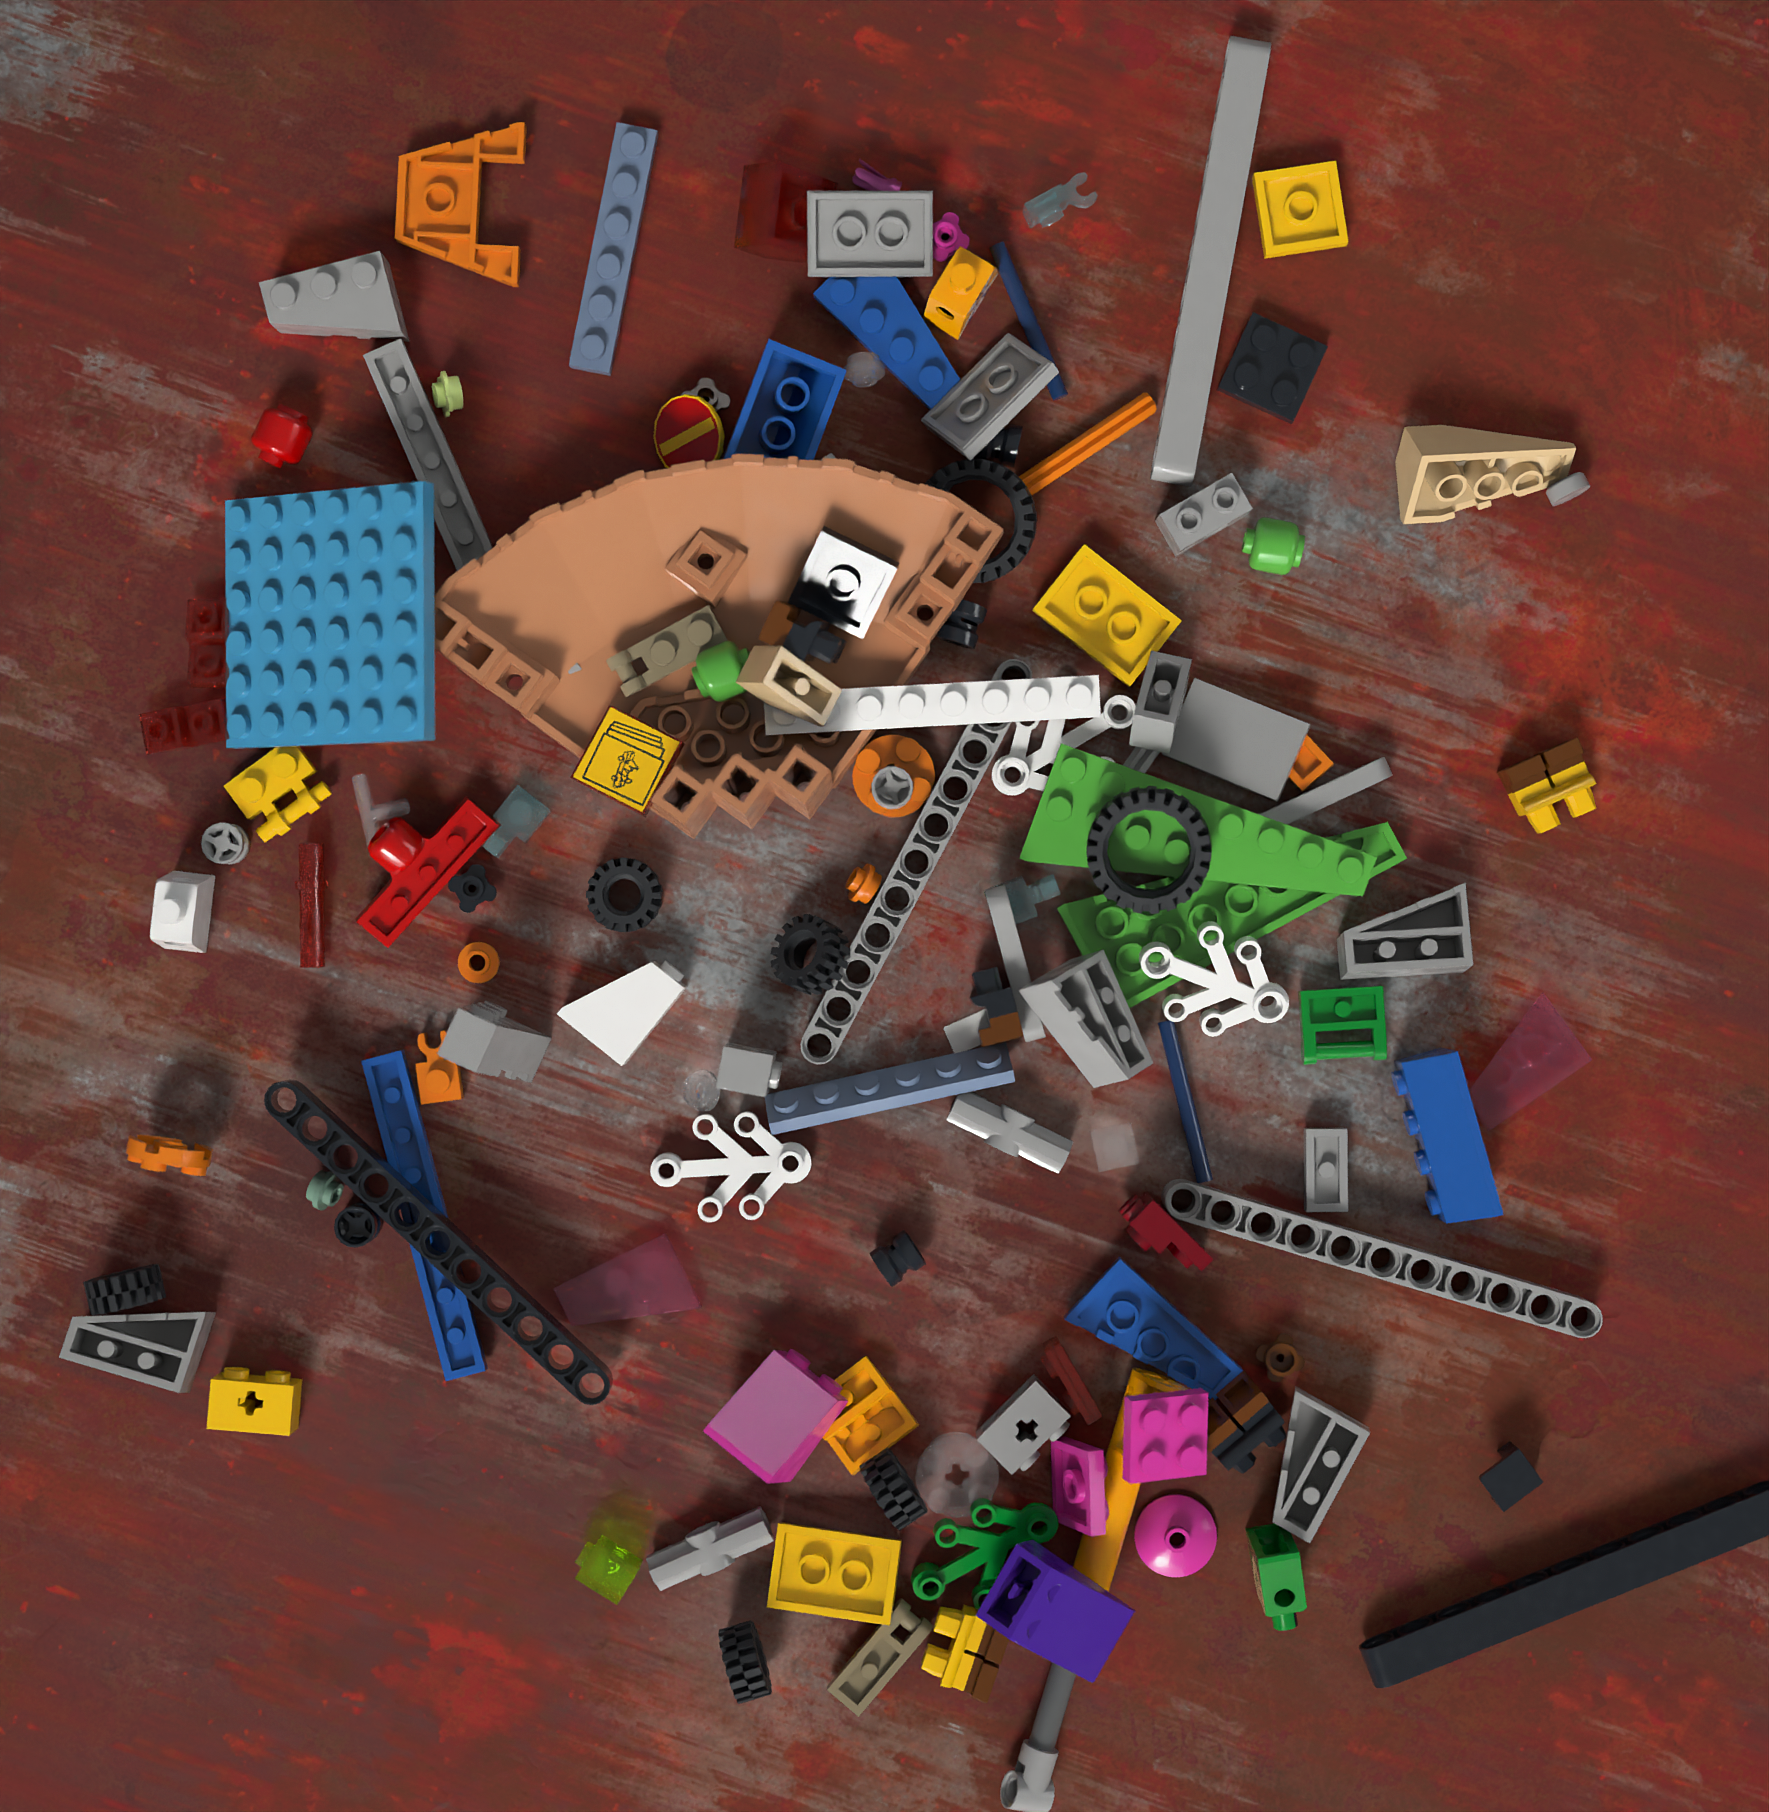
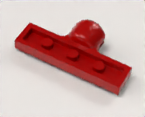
M467 796L441 825L428 836L421 835L401 817H394L387 821L370 840L368 852L372 859L390 873L391 877L389 882L355 918L356 922L384 946L389 948L499 827L498 823Z

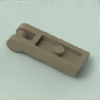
M707 605L628 649L613 655L606 662L612 672L616 670L623 683L620 688L625 697H629L696 661V657L700 652L723 641H727V638L710 606ZM642 657L649 671L637 676L631 662Z
M902 1598L893 1606L891 1625L879 1624L827 1685V1691L858 1717L933 1628V1624L926 1618L922 1617L919 1619L910 1611L911 1606ZM899 1624L910 1632L903 1641L892 1633Z

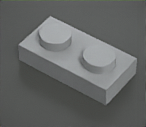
M1345 1127L1304 1128V1210L1306 1212H1348V1133Z

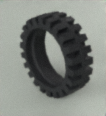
M965 459L941 468L924 485L948 492L954 485L967 480H985L999 487L1010 499L1015 513L1014 533L1007 547L996 557L988 559L973 583H983L1006 575L1022 562L1035 538L1037 512L1034 500L1027 486L1010 469L990 460L972 459L970 461Z
M1147 786V788L1141 789L1136 787L1126 793L1121 792L1114 796V799L1107 802L1101 808L1098 815H1096L1087 839V863L1093 881L1097 887H1100L1106 898L1114 900L1116 905L1123 909L1126 907L1131 908L1132 912L1142 914V911H1150V914H1157L1160 910L1167 909V911L1175 909L1181 902L1184 904L1191 899L1194 892L1200 889L1210 867L1212 855L1211 837L1200 811L1183 795L1179 796L1173 790L1167 788L1164 790L1158 789L1157 786ZM1143 810L1162 811L1175 818L1187 832L1191 845L1190 860L1182 875L1171 884L1156 889L1136 888L1123 881L1113 870L1107 853L1108 840L1115 826L1129 814Z

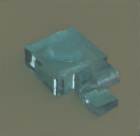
M1086 172L1078 173L1065 185L1059 184L1024 203L1022 214L1029 227L1032 228L1041 223L1042 227H1047L1064 216L1063 210L1067 208V205H1074L1079 208H1087L1093 205L1098 197L1096 191L1088 196H1081L1076 191L1078 185L1087 181L1088 176Z
M517 785L492 816L502 825L489 837L483 847L499 858L516 836L527 843L552 811Z
M1053 874L1045 876L1029 886H1026L1022 875L994 886H1006L1016 925L1038 916L1034 904L1061 894Z

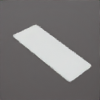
M985 1009L944 1027L954 1053L967 1051L981 1045L977 1030L989 1027Z

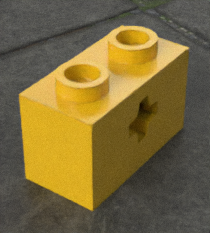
M226 1367L224 1372H220L211 1378L207 1429L290 1436L298 1429L302 1379L290 1378V1372L281 1370L266 1371L265 1376L249 1375L250 1369L244 1367ZM253 1392H256V1399L263 1400V1403L257 1408L255 1407L254 1400L247 1399V1396Z

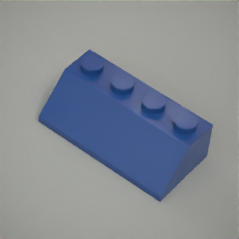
M769 339L762 352L723 459L732 458L734 454L764 455V458L788 459V456H795L802 460H813L847 370Z
M1441 1047L1395 1060L1394 1063L1397 1071L1391 1072L1392 1081L1397 1095H1404L1408 1111L1402 1112L1403 1120L1409 1136L1415 1135L1419 1150L1414 1152V1159L1419 1174L1421 1176L1426 1175L1430 1190L1425 1191V1199L1431 1215H1437L1438 1219L1446 1224L1504 1215L1458 1051Z

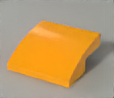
M867 1356L834 1380L843 1388L839 1394L846 1398L848 1403L822 1437L828 1441L851 1475H855L860 1471L859 1466L884 1449L892 1447L919 1426L911 1412Z

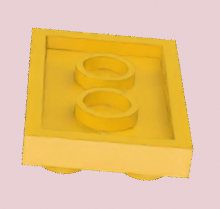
M1085 544L1032 610L1128 687L1133 684L1147 666L1151 651L1158 652L1182 621Z
M779 1522L767 1607L890 1626L902 1540Z

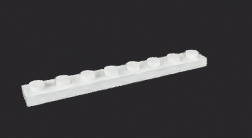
M1099 675L841 689L842 692L824 727L817 726L764 703L766 735L1101 717Z

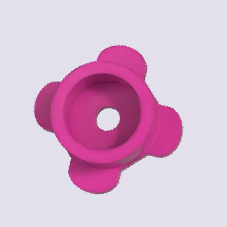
M945 213L942 220L933 224V258L936 261H945L948 256L955 254L959 246L965 249L969 246V237L962 233L958 226L959 218L954 213ZM944 233L949 235V239L946 241L941 238Z

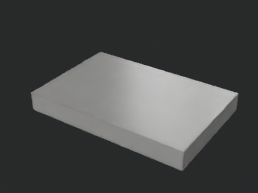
M807 191L808 277H932L933 191Z
M1008 333L921 421L928 430L971 461L1059 371L1053 362Z
M1194 678L1181 709L1170 754L1162 752V755L1278 803L1310 729V724Z

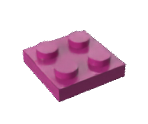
M1197 1388L1124 1396L1123 1479L1133 1484L1206 1475L1208 1392Z
M1066 1436L1059 1437L1054 1442L1051 1441L1053 1510L1057 1515L1058 1523L1089 1536L1105 1535L1109 1507L1105 1498L1104 1479L1107 1476L1108 1467L1103 1456V1450Z

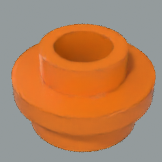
M868 863L863 868L856 867L852 871L845 886L849 890V900L853 902L859 900L867 904L872 899L882 880V875L875 872V866Z
M474 942L468 944L459 954V971L470 982H487L499 970V955L487 943ZM475 955H481L485 959V966L480 971L475 970L471 965V960Z

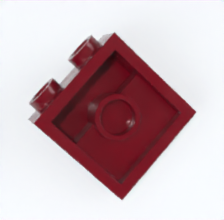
M1146 1192L1141 1197L1136 1194L1132 1195L1119 1209L1118 1212L1129 1223L1125 1228L1128 1235L1145 1251L1152 1246L1160 1254L1167 1247L1187 1269L1194 1263L1201 1271L1214 1260Z

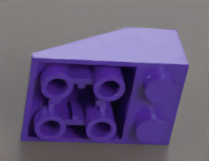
M1029 1540L1016 1544L976 1616L1009 1640L1094 1683L1136 1610L1036 1541Z

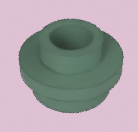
M320 1170L309 1183L306 1198L312 1202L314 1208L322 1211L328 1206H334L339 1201L344 1186L332 1171Z

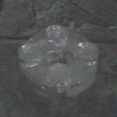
M951 1432L936 1437L924 1450L917 1462L916 1483L921 1497L933 1512L947 1517L962 1518L971 1516L969 1511L971 1504L980 1498L992 1501L998 1486L999 1475L996 1459L977 1441L976 1437L968 1433ZM960 1464L962 1471L969 1472V1477L963 1479L962 1485H954L952 1480H946L945 1474L952 1472V1465Z

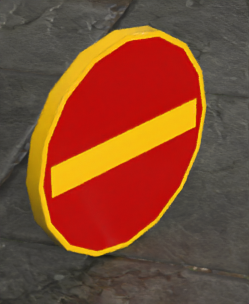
M685 394L671 398L661 407L655 420L654 441L656 451L666 468H671V465L699 460H705V462L719 460L723 452L724 432L721 419L714 407L702 397Z

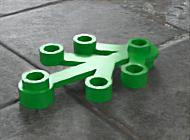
M980 1498L971 1504L969 1510L972 1521L976 1526L984 1528L997 1522L1012 1528L997 1534L957 1525L955 1521L949 1518L939 1520L933 1528L938 1545L949 1548L960 1543L976 1548L941 1567L930 1562L918 1565L911 1574V1583L915 1594L923 1600L937 1599L944 1592L946 1584L985 1563L979 1585L974 1587L971 1594L974 1606L979 1610L983 1602L978 1601V1598L983 1594L989 1593L1003 1568L1009 1549L1016 1546L1017 1543L1034 1540L1040 1544L1050 1540L1055 1535L1058 1529V1518L1055 1511L1050 1506L1038 1502L1030 1503L1022 1510L994 1505L990 1500ZM986 1508L990 1510L989 1514L985 1517L976 1516L980 1509ZM1037 1521L1045 1522V1524L1038 1529L1031 1528L1032 1525ZM944 1529L954 1530L949 1537L940 1536ZM929 1581L936 1583L932 1588L923 1589V1585Z

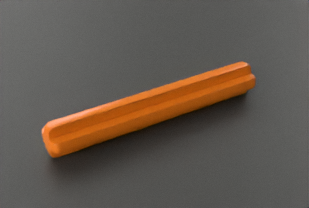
M1147 392L1142 393L1020 475L1019 478L1027 486L1030 494H1035L1153 415L1157 410L1156 403Z

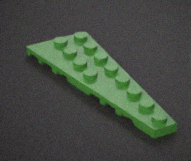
M1062 743L1019 858L1027 862L1089 868L1086 853L1087 839L1091 825L1101 808L1121 792L1126 793L1136 787L1141 789L1147 788V786H1157L1158 789L1164 790L1167 788L1173 790L1179 796L1183 795L1193 806H1196L1205 820L1211 837L1212 855L1209 871L1204 880L1363 897L1377 857ZM1143 810L1129 814L1115 826L1108 840L1107 853L1114 871L1179 877L1190 860L1191 845L1187 832L1175 818L1162 811Z
M1388 822L1326 837V839L1376 856L1377 860L1370 878L1407 859ZM1168 877L1134 887L1156 889L1171 884L1178 877ZM1204 880L1200 889L1194 892L1191 899L1184 904L1181 902L1175 909L1167 911V909L1160 910L1157 914H1150V911H1142V914L1132 912V909L1128 907L1123 909L1117 906L1114 900H1109L1103 894L1066 903L1056 909L1082 956L1104 949L1130 1008L1183 979L1170 973L1163 978L1155 979L1144 973L1139 962V954L1141 949L1148 943L1162 942L1170 948L1173 956L1205 968L1212 964L1207 949L1200 944L1197 937V930L1202 923L1213 921L1220 926L1224 934L1222 943L1227 955L1234 952L1235 943L1239 938L1251 936L1257 940L1340 894ZM1208 930L1204 934L1203 939L1206 941L1215 939L1217 931ZM1153 952L1149 955L1148 960L1150 962H1158L1163 954L1161 952Z

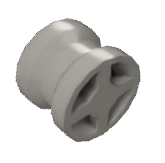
M217 823L206 829L202 836L201 845L203 853L209 860L215 863L231 865L239 863L246 857L250 849V840L246 831L240 826Z

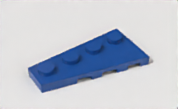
M829 277L813 293L814 298L929 410L960 381L954 368L897 277Z
M1120 1256L1064 1315V1320L1095 1334V1337L1110 1345L1113 1344L1145 1364L1156 1367L1192 1389L1201 1388L1208 1392V1398L1210 1399L1213 1397L1216 1400L1218 1398L1216 1394L1243 1371L1241 1366Z

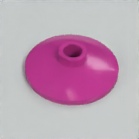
M1168 1494L1151 1501L1142 1510L1136 1521L1134 1540L1139 1556L1150 1569L1168 1577H1184L1197 1572L1210 1560L1216 1547L1217 1531L1210 1512L1202 1503L1190 1496ZM1176 1532H1180L1185 1536L1183 1543L1178 1546L1172 1545L1169 1541L1170 1536Z

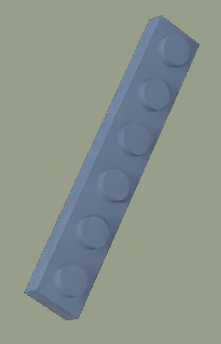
M616 123L569 366L572 369L611 376L659 135L657 130Z
M1004 1042L771 1093L765 1097L771 1134L775 1135L1015 1082L1007 1044Z

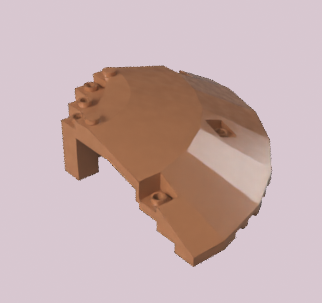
M734 454L732 458L709 462L699 460L671 465V468L650 472H644V470L635 471L613 480L614 483L593 492L591 490L583 492L581 497L561 505L556 503L536 511L529 517L530 520L511 535L508 536L506 534L496 542L497 545L479 559L475 560L474 558L450 576L434 596L435 650L484 688L490 690L518 710L525 719L581 760L610 707L680 742L646 807L661 818H665L693 839L696 838L718 806L750 829H753L776 796L810 820L831 790L838 786L856 761L857 755L865 748L877 729L766 735L764 702L749 691L724 702H717L711 696L704 698L691 671V668L696 666V661L639 692L625 697L620 688L623 684L616 670L613 672L610 670L606 660L707 605L710 606L727 640L734 642L740 650L747 647L751 653L754 646H772L758 639L775 601L788 602L823 526L900 564L864 638L861 639L831 624L828 632L847 641L836 664H829L815 657L814 661L803 662L840 689L905 686L929 653L930 642L965 596L1004 534V529L952 493L921 483L919 485L895 478L894 474L885 471L880 473L855 465L854 461L848 459L822 458L821 461L802 460L795 456H788V459L764 458V455ZM703 557H711L714 560V564L710 569L699 567V561ZM922 608H929L932 610L933 616L930 620L923 621L918 618V611ZM801 610L797 621L805 625L815 621L826 622L804 610ZM642 657L631 662L637 676L649 671ZM578 663L581 670L569 674L568 671ZM513 677H521L523 679V684L518 690L509 689L508 684ZM808 785L804 792L799 790L800 786ZM749 794L744 802L740 801L742 796ZM689 804L687 808L684 810V812H682L684 806Z

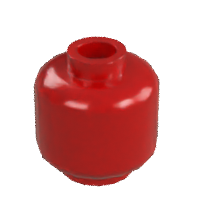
M280 403L277 408L265 409L251 436L253 445L261 450L258 458L280 469L284 462L298 464L313 436L312 428L307 424L309 418Z

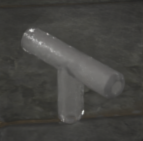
M364 773L353 776L352 783L368 847L370 840L380 829L379 821L409 814L410 805L405 798L375 805L368 775Z

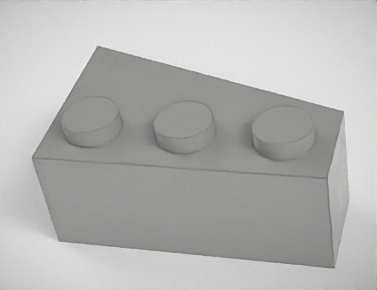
M381 251L259 282L269 323L280 333L331 337L332 335L355 336L362 339L386 338L398 340L401 338L402 341L410 342L390 264Z
M1466 883L1344 931L1337 938L1340 980L1463 973L1472 967L1473 956Z
M1104 949L1070 959L1018 990L1093 1088L1128 1080L1153 1064Z
M485 1000L484 1003H472V1005L457 1009L437 1055L476 1073L499 1077L501 1070L506 1072L505 1077L515 1080L518 1077L525 1082L531 1083L552 1038L505 1017L507 1009Z
M191 1312L72 1317L59 1358L177 1393H190L216 1313Z
M1296 1386L1275 1499L1273 1523L1310 1543L1367 1440L1370 1430L1368 1426Z

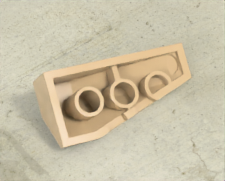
M1447 425L1404 427L1395 461L1400 520L1403 524L1443 522L1455 518L1454 512L1475 505L1478 510L1492 506L1491 500L1512 493L1517 497H1521L1549 488L1554 483L1568 476L1576 446L1568 442Z

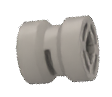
M895 766L879 770L871 784L872 795L875 801L881 807L889 810L905 806L913 792V782L909 774Z

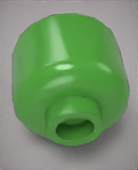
M1262 517L1257 521L1254 529L1246 528L1241 552L1249 554L1248 562L1252 569L1286 575L1292 567H1299L1305 544V535L1299 534V528L1295 523Z
M727 640L697 655L696 666L692 667L691 671L704 698L711 696L717 702H724L747 691L736 683L750 655L747 647L740 650L734 642Z

